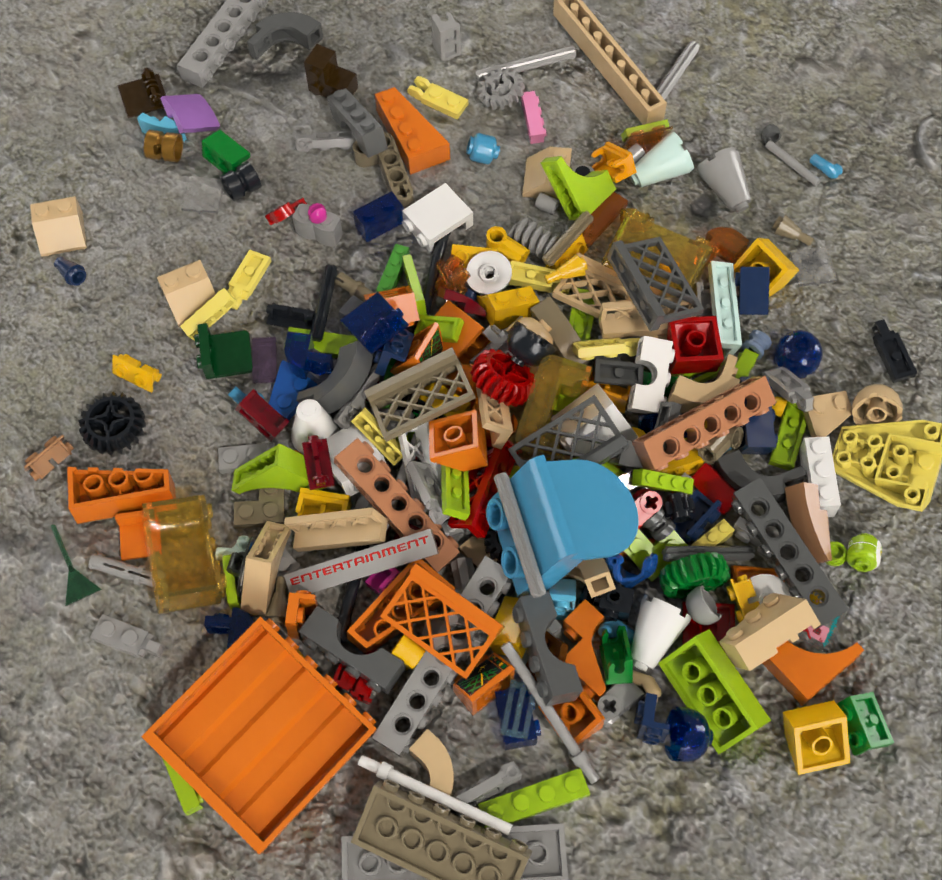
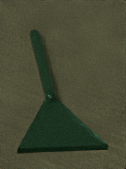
M52 524L51 529L69 569L65 606H68L102 589L74 569L56 525Z

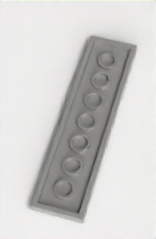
M564 823L513 826L509 836L502 833V837L511 841L512 839L520 840L528 845V849L532 850L521 880H568ZM341 836L342 880H428L351 843L353 836Z

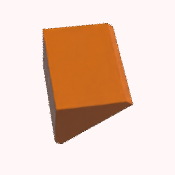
M584 689L575 701L552 705L578 745L603 728L605 717ZM538 706V708L540 709V711L543 713V715L545 716V718L548 720V718L546 717V715L544 714V712L542 711V709L540 708V706Z

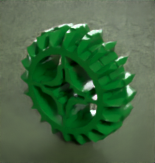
M716 552L697 553L684 558L681 557V559L667 564L660 571L659 582L666 597L683 599L687 598L688 593L692 589L701 585L708 592L722 587L730 577V570L722 554Z

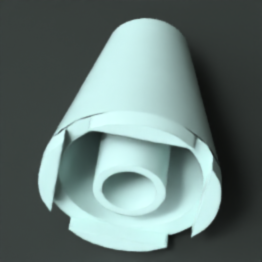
M674 131L668 133L635 163L637 173L629 176L635 186L637 184L640 187L648 186L693 171L694 165L688 150L684 151L681 146L683 142Z

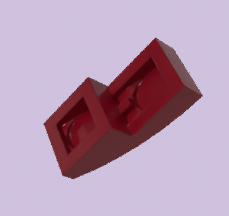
M439 286L437 292L439 297L457 301V307L465 313L486 316L487 312L471 298L455 290Z

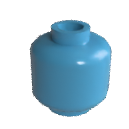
M477 133L474 137L469 138L466 154H469L471 161L488 165L493 159L498 158L500 146H497L495 137Z

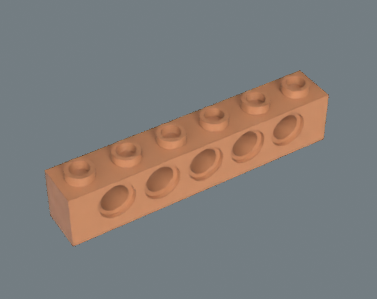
M753 376L632 441V444L643 469H651L656 472L661 471L669 466L668 462L687 457L689 455L688 451L707 446L709 440L714 437L720 438L730 433V428L747 424L750 417L767 413L769 411L768 407L777 402L766 376ZM745 398H746V400H747V406H746V407H745V404H744ZM725 409L727 410V417H726V418H725V415H724ZM705 420H707L708 424L706 429L704 427ZM685 430H686V432H687V439H686V441H685V439H684V432H685ZM664 442L667 443V450L665 452L663 450Z
M358 438L355 439L334 457V464L374 509L388 519L387 523L400 538L432 529L434 538L439 543V554L422 560L439 573L460 553L457 549L459 547L458 543L450 535L448 537L444 535L440 530L442 528L441 525L434 524L432 519L423 511L425 509L424 505L416 497L414 499L410 497L406 492L408 491L407 486L400 479L395 480L390 474V467L383 460L378 461L375 458L373 448L366 441L362 443ZM366 462L371 466V470L363 473L359 471L357 465ZM378 481H383L388 485V490L380 492L376 490L374 484ZM401 500L405 505V509L396 511L393 509L391 502ZM410 519H418L422 524V528L413 530L410 528L408 521Z

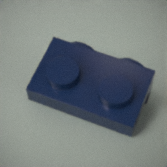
M392 326L388 338L383 336L375 356L374 363L378 364L375 370L376 374L384 376L390 358L405 362L414 338L413 333L405 328Z
M697 489L689 497L693 498L695 505L694 513L690 514L691 519L681 523H674L676 525L675 532L687 545L692 540L696 542L705 532L703 528L708 523L713 524L721 515L719 509L722 502L717 500L713 503Z
M646 693L644 701L639 700L638 707H636L634 724H639L637 738L643 739V742L646 744L658 745L659 742L663 743L665 741L670 725L654 722L657 695Z

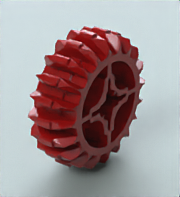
M494 349L484 350L474 360L470 372L476 387L482 390V394H487L490 399L497 400L498 404L502 402L506 406L512 405L517 407L527 402L534 393L536 384L535 375L530 372V368L525 365L521 367L512 361V356L509 352L503 353L500 349L497 351Z

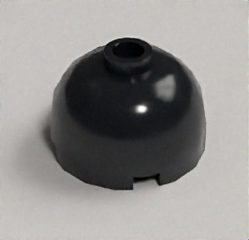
M517 320L507 335V348L513 355L511 360L521 367H524L525 364L532 367L541 366L557 350L550 342L532 330L527 329L524 324Z

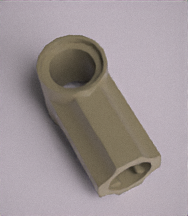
M734 426L729 429L730 433L710 439L707 446L698 449V456L705 463L713 464L729 448L737 449L741 445L744 435L743 429Z

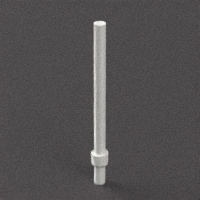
M364 755L359 759V766L376 773V777L382 780L389 779L508 836L512 830V824L393 769L394 766L384 761L379 763Z

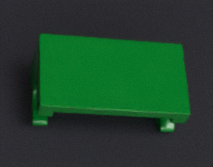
M221 130L202 140V157L223 173L230 170L235 172L237 166L250 158L249 151Z
M618 626L617 636L613 639L608 638L607 629L602 632V645L599 646L606 685L633 683V658L625 626Z

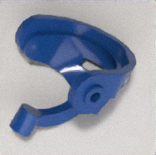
M652 553L650 556H647L644 559L641 574L638 575L628 572L621 566L624 558L620 554L606 558L605 562L615 581L631 589L653 575L657 569L658 555Z

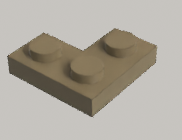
M262 488L259 489V501L234 502L235 529L264 527L266 521L284 524L285 489Z

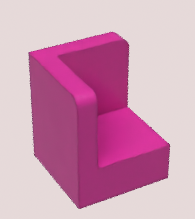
M392 568L373 574L365 581V584L377 595H380L400 574V571Z

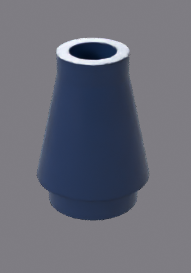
M63 256L58 257L54 261V267L58 269L67 284L78 286L85 281L86 272L82 265L72 262Z

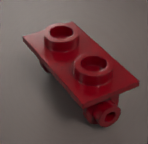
M317 435L309 436V441L302 443L309 489L315 490L335 486L327 438L319 439Z

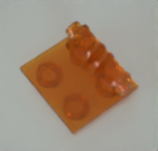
M659 125L652 128V131L645 133L644 130L631 133V136L621 148L628 150L635 143H638L647 153L673 129V126L665 128V125Z

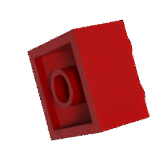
M716 316L688 317L668 322L667 340L673 341L672 349H675L673 362L669 363L670 373L717 372L724 360Z

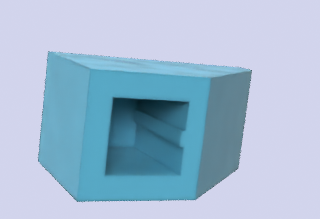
M560 579L549 589L558 615L556 617L557 620H564L575 608L576 580Z

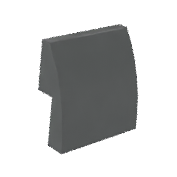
M626 353L618 354L614 358H607L604 355L595 356L593 359L594 383L631 387L635 384L643 385L644 365L635 363L636 355L630 357Z

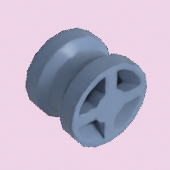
M753 330L749 334V340H745L741 348L743 351L746 348L759 354L757 360H760L764 356V350L769 349L772 341L764 332Z

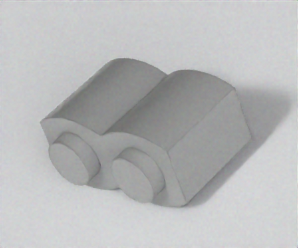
M299 204L292 216L296 233L306 239H316L325 246H337L343 235L340 218L336 214L326 211L327 218L324 222L319 224L312 223L308 216V209L311 205Z

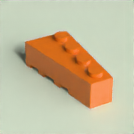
M395 87L375 94L376 111L387 132L393 136L399 154L410 175L450 160V143Z
M67 467L68 506L77 524L112 518L116 514L160 509L177 505L175 484L168 469L136 468L135 471H124L123 468L99 470L97 467H88V470H77L76 467Z
M422 559L411 562L347 630V639L366 655L369 651L379 648L401 633L381 618L380 615L407 579L415 563L453 590H456V588ZM414 581L407 589L408 600L423 598L421 586ZM426 591L427 597L433 596L431 593ZM404 596L398 602L404 601ZM439 599L427 601L429 611H434L443 605ZM423 601L409 604L411 619L426 616ZM405 605L395 606L389 616L395 621L407 620ZM408 623L401 624L406 629L408 628Z

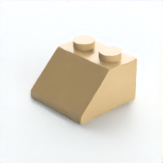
M549 146L528 157L522 197L537 198L540 193H544L558 199L541 162L547 157L562 156L570 167L572 148Z
M76 196L30 204L32 225L42 257L87 248L83 212Z
M201 260L157 277L179 327L216 295Z

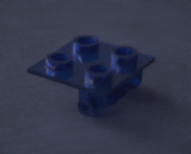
M378 292L340 320L371 354L409 326L402 318L404 316L403 312L399 308L395 310Z

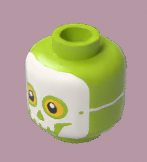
M867 533L854 536L849 541L846 560L853 569L859 572L872 571L880 565L882 545L878 539Z

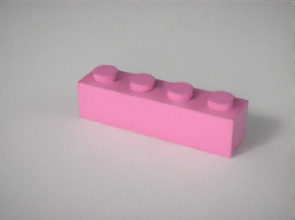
M535 91L523 92L524 95L521 96V103L530 144L542 143L546 136V129L543 128L544 119L540 116L542 114L541 107H538L539 97L536 96Z

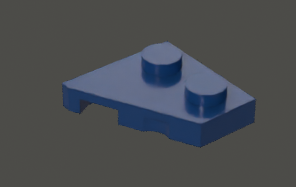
M282 360L269 404L281 416L290 420L295 415L299 404L296 401L298 392L318 384L285 360Z

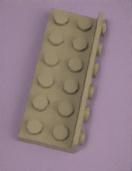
M380 780L373 786L351 843L428 880H521L532 854V850L527 848L528 845L517 839L508 840L501 836L502 833L492 827H486L485 829L478 826L473 818L466 815H460L459 817L451 813L450 809L443 804L435 803L433 805L425 801V797L417 792L410 791L408 793L399 789L400 786L394 781Z

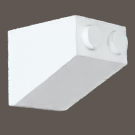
M598 383L551 418L552 421L595 395L621 435L630 441L638 438L637 434ZM594 404L584 409L582 418L597 421L599 411ZM580 412L575 414L574 416L579 417ZM601 416L600 422H605V420ZM567 419L562 423L561 432L575 434L578 421ZM581 422L578 435L593 438L596 425ZM599 426L596 439L607 441L615 435L610 428ZM559 436V440L566 450H571L574 438ZM577 439L575 453L587 454L590 452L592 442ZM595 443L594 449L601 444Z

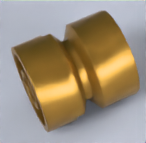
M147 131L144 139V154L146 158L160 160L163 157L165 161L177 163L180 161L183 151V138L181 134L167 132L164 135L162 131Z

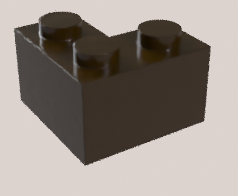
M316 44L304 61L309 91L315 95L327 98V96L332 95L335 91L346 88L354 95L358 89L357 73L338 66L336 51Z

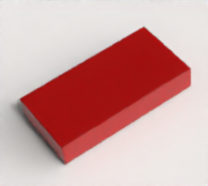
M704 463L692 476L694 479L693 485L713 503L717 500L722 502L719 511L726 515L733 508L731 502L733 501V493L736 490L710 464Z

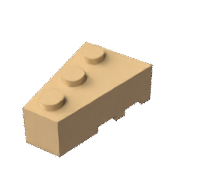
M772 593L767 595L756 609L748 612L744 617L745 619L737 626L729 629L726 636L719 643L735 667L751 671L777 654V647L789 639L794 643L800 639L797 634L809 626L815 629L821 624L807 599Z

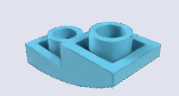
M142 112L137 118L140 128L145 134L148 130L162 131L164 135L167 132L181 134L183 142L187 139L185 133H179L175 120L164 116L159 121L156 117H150Z

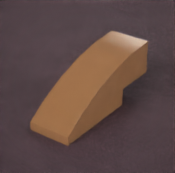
M802 482L785 487L787 507L793 527L818 564L832 561L827 510L820 509L818 485Z

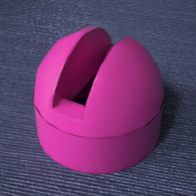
M314 203L309 206V220L315 224L324 222L327 218L325 207L320 203Z

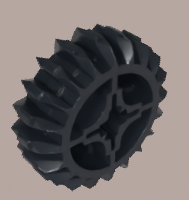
M112 392L110 397L103 393L100 400L94 397L93 405L86 404L88 411H81L83 419L78 421L81 427L79 432L83 437V441L89 445L91 450H98L102 455L107 451L112 456L115 450L122 454L125 447L131 450L132 442L139 444L137 436H144L142 428L146 427L145 414L141 410L140 404L135 402L131 396L127 398L123 392L119 396ZM118 411H124L130 414V417L120 415ZM100 430L101 433H106V437L95 434V431Z

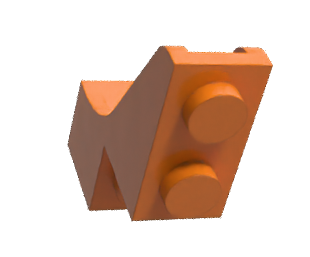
M585 599L563 621V633L572 642H578L567 653L565 663L575 665L582 688L591 700L594 699L598 703L605 693L606 686L592 647V637L603 623L604 616Z

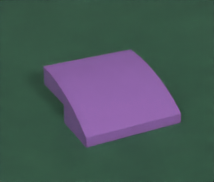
M200 94L161 97L168 118H174L179 133L216 131L220 127L212 108Z

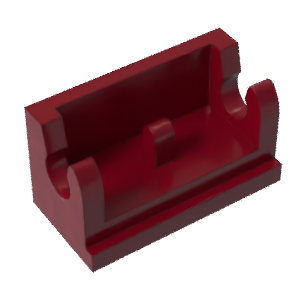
M255 389L235 408L270 442L290 422L268 404Z

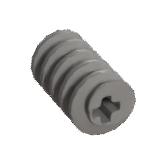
M526 216L523 220L515 223L508 236L529 249L531 254H536L537 258L542 259L559 237L555 235L550 239L551 231L543 234V226L536 230L537 222L533 221L528 225L530 218Z

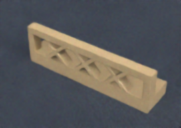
M677 297L665 298L674 303H677L679 300ZM632 300L601 304L599 325L602 339L666 335L668 323L661 324L658 330L649 331L639 312H631L637 309ZM684 300L680 303L681 306L689 305L688 309L693 308L691 303ZM661 305V307H665L663 311L666 315L674 313L673 309ZM618 310L616 313L607 314V311Z
M476 387L482 428L490 430L492 447L502 449L513 432L509 406L502 402L498 404L497 400L490 399L487 394H482V390Z
M371 507L285 517L284 525L295 532L293 549L297 552L385 543L388 519Z

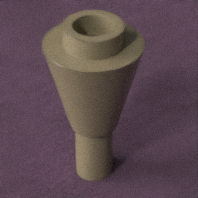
M786 214L783 218L778 216L772 226L775 229L773 233L775 235L794 240L797 239L808 246L814 240V238L802 232Z
M283 576L277 577L276 592L272 597L265 616L266 619L270 618L276 625H285L288 598L286 594L287 584Z

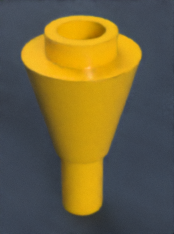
M575 254L556 271L545 275L544 278L546 283L550 284L559 279L585 276V270L588 267L585 259Z

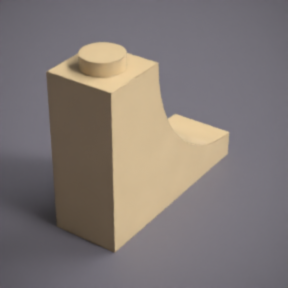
M266 521L246 556L240 611L248 612L252 615L266 616L274 594L281 558L291 533V529L284 524Z

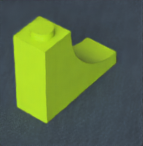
M562 156L547 157L541 162L569 221L576 220L585 211L592 214L616 190L608 170L591 171L586 176H581L566 164Z
M279 443L234 470L231 491L240 495L250 490L262 488H278L296 492L300 491V487L309 488L304 455Z

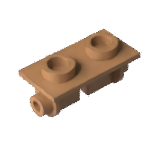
M63 434L59 438L53 436L44 444L46 448L40 454L34 452L25 460L24 470L27 472L31 469L30 476L35 481L39 478L42 480L55 468L49 462L50 459H53L59 465L72 454L71 451L74 448L68 441L65 444L62 442L64 440Z

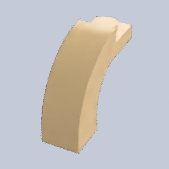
M728 354L720 366L716 380L711 383H699L679 375L671 388L667 402L682 404L680 412L686 413L738 385L740 379L735 378L738 368L735 367L738 357Z
M603 558L583 560L562 578H575L584 582L591 598L616 589Z
M426 729L409 748L410 755L428 772L431 787L453 796L454 773L449 753L442 742L431 731ZM425 797V799H424L425 801H427V802H429V803H431V804H433V805H434L435 803H438V802H436V801H434V800H431V799H429V798H427V797Z

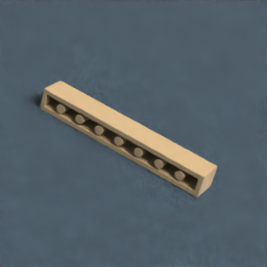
M554 0L553 15L639 121L644 125L664 120L667 102L582 0Z

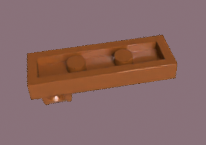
M613 192L591 214L594 220L582 232L587 248L597 240L628 206V200Z

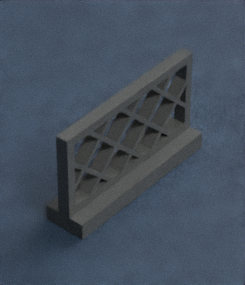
M661 237L624 244L622 240L613 242L607 258L649 331L658 330L661 324L703 313V306ZM657 246L661 254L658 255L647 250V248ZM634 251L641 254L640 260L632 257L629 252ZM644 256L657 261L656 266L643 262ZM662 263L671 269V273L659 269V264ZM639 267L651 272V278L642 275ZM655 274L667 279V284L665 285L653 280ZM670 282L679 284L683 289L682 292L669 287ZM650 286L663 291L662 296L654 294ZM668 293L679 298L678 302L674 303L665 299V294ZM684 300L691 303L693 308L688 309L681 306L680 303ZM661 305L673 309L674 313L666 315Z
M593 395L508 450L519 468L527 461L521 460L516 451L524 446L535 448L533 458L537 456V451L540 449L552 452L551 461H554L555 454L559 453L570 456L569 460H573V457H578L579 459L577 460H588L603 465L627 450L629 443L621 435L597 397ZM591 404H594L599 411L597 421L582 418L584 409ZM580 412L579 417L574 416L575 414ZM601 416L603 417L605 422H600ZM567 419L578 421L576 433L561 432L562 423ZM581 422L596 425L593 438L578 435ZM556 426H558V430H557V431H556V430H552L553 428H555ZM599 426L610 428L615 435L607 441L596 439ZM550 433L556 435L553 448L539 445L543 434ZM559 436L574 438L571 452L557 449ZM577 439L592 442L590 452L585 455L574 453ZM595 443L601 444L594 449Z

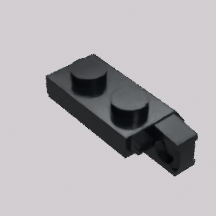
M884 319L876 321L872 327L874 333L872 338L892 382L896 383L914 378L917 375V370L899 333H895L894 330L890 331Z

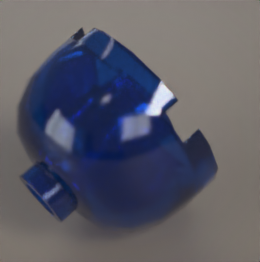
M805 330L787 332L780 338L773 352L775 365L777 363L779 367L790 370L800 379L806 378L807 375L812 373L814 374L818 370L823 358V347L819 339Z
M676 706L677 710L671 709L666 720V724L670 725L668 732L670 734V746L665 745L667 756L671 761L675 762L698 760L705 754L709 745L712 744L713 731L710 729L705 716L692 708Z

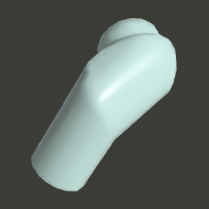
M241 535L232 548L217 547L216 559L222 560L223 556L230 555L233 552H245L250 538L246 535Z

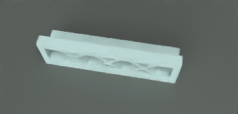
M710 261L708 264L712 314L717 318L721 345L724 351V358H726L728 354L734 355L742 346L733 263Z

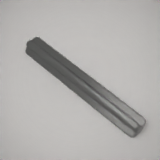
M749 545L666 546L662 550L663 560L666 562L677 561L681 557L684 558L689 555L705 552L722 554L726 561H750L755 555L753 547Z

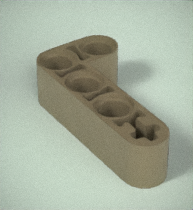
M384 132L388 149L369 158L359 148L357 141L353 143L355 163L363 168L379 164L394 207L398 212L402 213V210L414 203V195L393 136Z

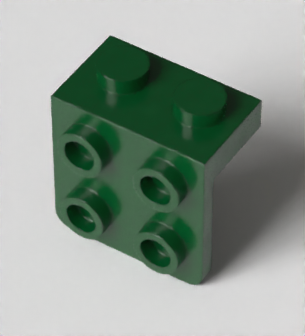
M207 323L198 324V334H195L194 337L196 348H200V354L196 355L198 369H203L206 379L247 374L253 371L251 341L248 331L243 330L211 335Z

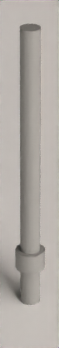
M509 641L502 645L501 649L572 756L570 758L575 766L581 768L590 784L598 781L600 777L588 761L590 757L584 749H580L553 706L545 707L543 698H540L538 695L536 680L511 642Z

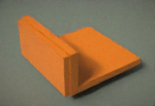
M155 509L116 514L115 520L120 530L121 561L162 555L160 518Z

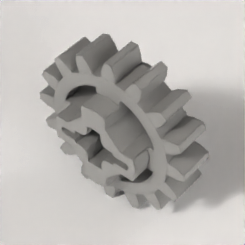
M509 67L505 71L498 68L496 73L491 70V75H484L485 81L479 82L480 88H477L481 103H484L486 108L491 106L493 110L497 107L504 110L505 105L512 107V102L518 103V96L524 95L522 90L525 89L521 74H518L517 70L511 72Z

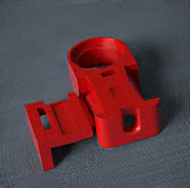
M300 198L292 204L287 202L265 215L270 225L277 224L295 213V207L297 209L299 204L307 203L304 198Z
M378 649L371 650L367 654H371ZM339 664L333 680L338 684L336 687L348 692L350 691V696L353 699L370 705L373 701L370 698L373 690L366 685L368 681L360 676L358 679L353 678L342 670L343 668L345 670L346 667Z

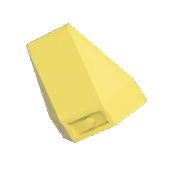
M913 420L842 426L832 454L835 473L897 507L923 512L930 503L942 463V423Z

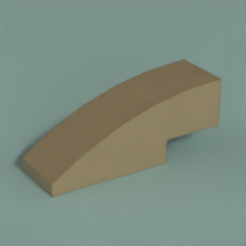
M551 297L530 308L532 318L538 322L543 319L552 328L549 333L553 338V346L557 348L556 353L572 373L592 361L582 360L573 352L572 343L581 341V339Z

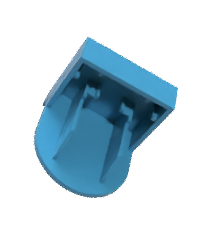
M540 455L527 461L510 478L546 591L583 560L616 556L627 549L636 537L639 520L635 501L626 485L613 472L600 464L577 459L546 461L545 455ZM497 492L488 501L486 518L490 528L497 530L502 545V570L506 577L513 580L517 596L531 595L502 502Z

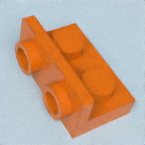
M298 590L296 593L289 592L285 625L288 636L291 639H300L299 630L307 620V617L304 615H311L318 606L316 595L309 591Z

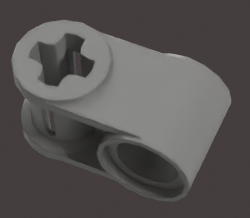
M634 682L614 684L599 699L597 708L605 717L603 725L613 724L644 696L643 691ZM611 707L613 709L612 712L608 711L607 713H605L603 711L604 708L607 709Z

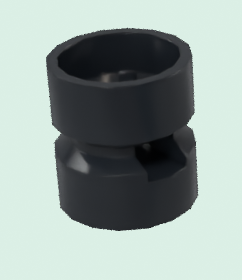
M248 161L237 166L235 172L230 170L220 175L225 191L234 202L244 197L246 191L252 193L262 187L257 172Z

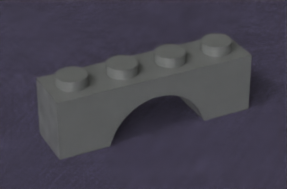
M346 88L337 90L332 95L327 96L333 119L341 128L349 126L359 148L368 158L388 149L382 126Z
M546 592L545 595L533 598L532 595L519 597L513 607L512 615L521 631L520 639L522 646L527 649L529 655V668L532 673H535L539 697L543 698L545 707L575 701L583 691L576 667L573 664L557 659L550 652L545 641V630L552 625L558 616L550 592Z
M317 606L299 630L303 638L302 643L313 651L318 648L324 652L323 657L330 663L336 665L339 662L345 666L344 671L353 678L358 679L360 676L368 681L366 685L374 692L379 694L383 691L388 695L406 670L404 662L383 648L367 655H357L347 651L341 645L340 635L342 626L339 619Z

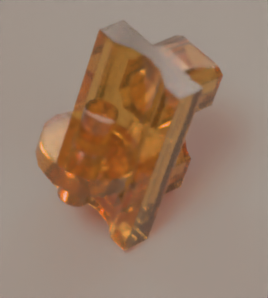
M453 254L446 262L439 259L435 264L441 274V277L435 282L437 292L439 286L452 290L457 288L460 293L465 295L468 291L465 283L471 275L463 268L464 262Z

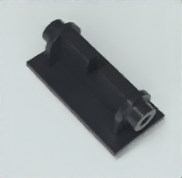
M273 302L268 304L266 312L269 313L266 324L311 330L315 311L310 310V308L301 309L278 305Z

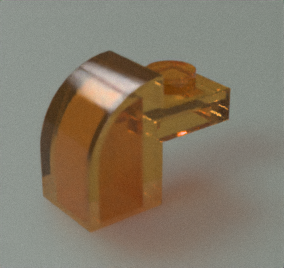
M729 227L713 228L707 232L705 242L697 250L696 265L704 269L717 256L724 262L733 263L734 265L748 249L750 240L737 230Z

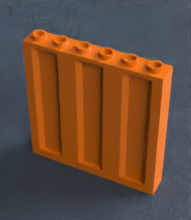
M261 616L141 736L259 855L268 848L377 730L374 727L376 721L366 711L361 714L354 707L357 702L348 693L345 692L341 695L335 689L338 684L327 673L322 676L315 670L318 665L308 655L303 658L297 652L299 646L290 637L284 640L277 633L280 628L270 618L265 621Z

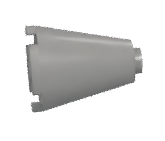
M728 147L714 153L715 158L711 161L708 158L703 160L698 165L697 171L730 211L740 213L746 210L751 202V197L738 149Z

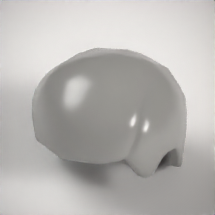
M703 585L692 589L688 593L685 604L688 614L695 622L701 625H711L722 617L721 614L717 613L714 598L708 591L704 590Z

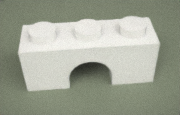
M643 336L639 339L635 363L646 366L651 371L652 379L649 385L635 384L630 388L627 411L657 416L661 402H667L664 392L665 387L669 386L671 373H668L669 363L673 362L675 349H672L673 341Z
M804 438L799 448L800 464L808 474V483L818 485L820 509L827 510L828 517H834L841 506L830 438Z

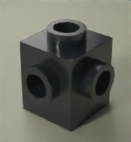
M614 582L616 589L596 596L594 606L599 607L598 611L604 616L606 621L616 622L621 620L628 622L635 590L626 588L621 583Z

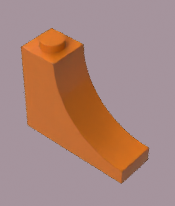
M450 300L434 315L457 317L464 321L458 342H443L442 350L443 352L452 347L461 363L470 364L469 361L490 342L483 334L485 328Z
M786 641L776 648L777 654L762 664L803 706L863 653L864 649L856 642L845 650L823 654L803 650Z

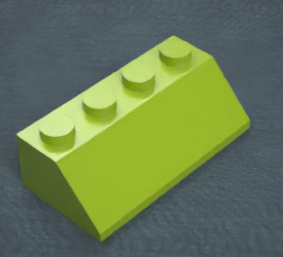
M710 629L693 637L658 663L718 755L771 721Z

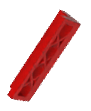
M486 439L487 449L494 448V450L487 456L488 466H485V472L478 478H476L478 472L484 467L469 470L468 473L469 494L477 488L476 494L470 498V515L466 521L450 517L448 525L451 528H466L476 538L486 537L490 527L486 518L487 504L498 492L494 476L503 472L510 476L515 463L508 450L512 447L508 441L502 449L492 447L491 439Z

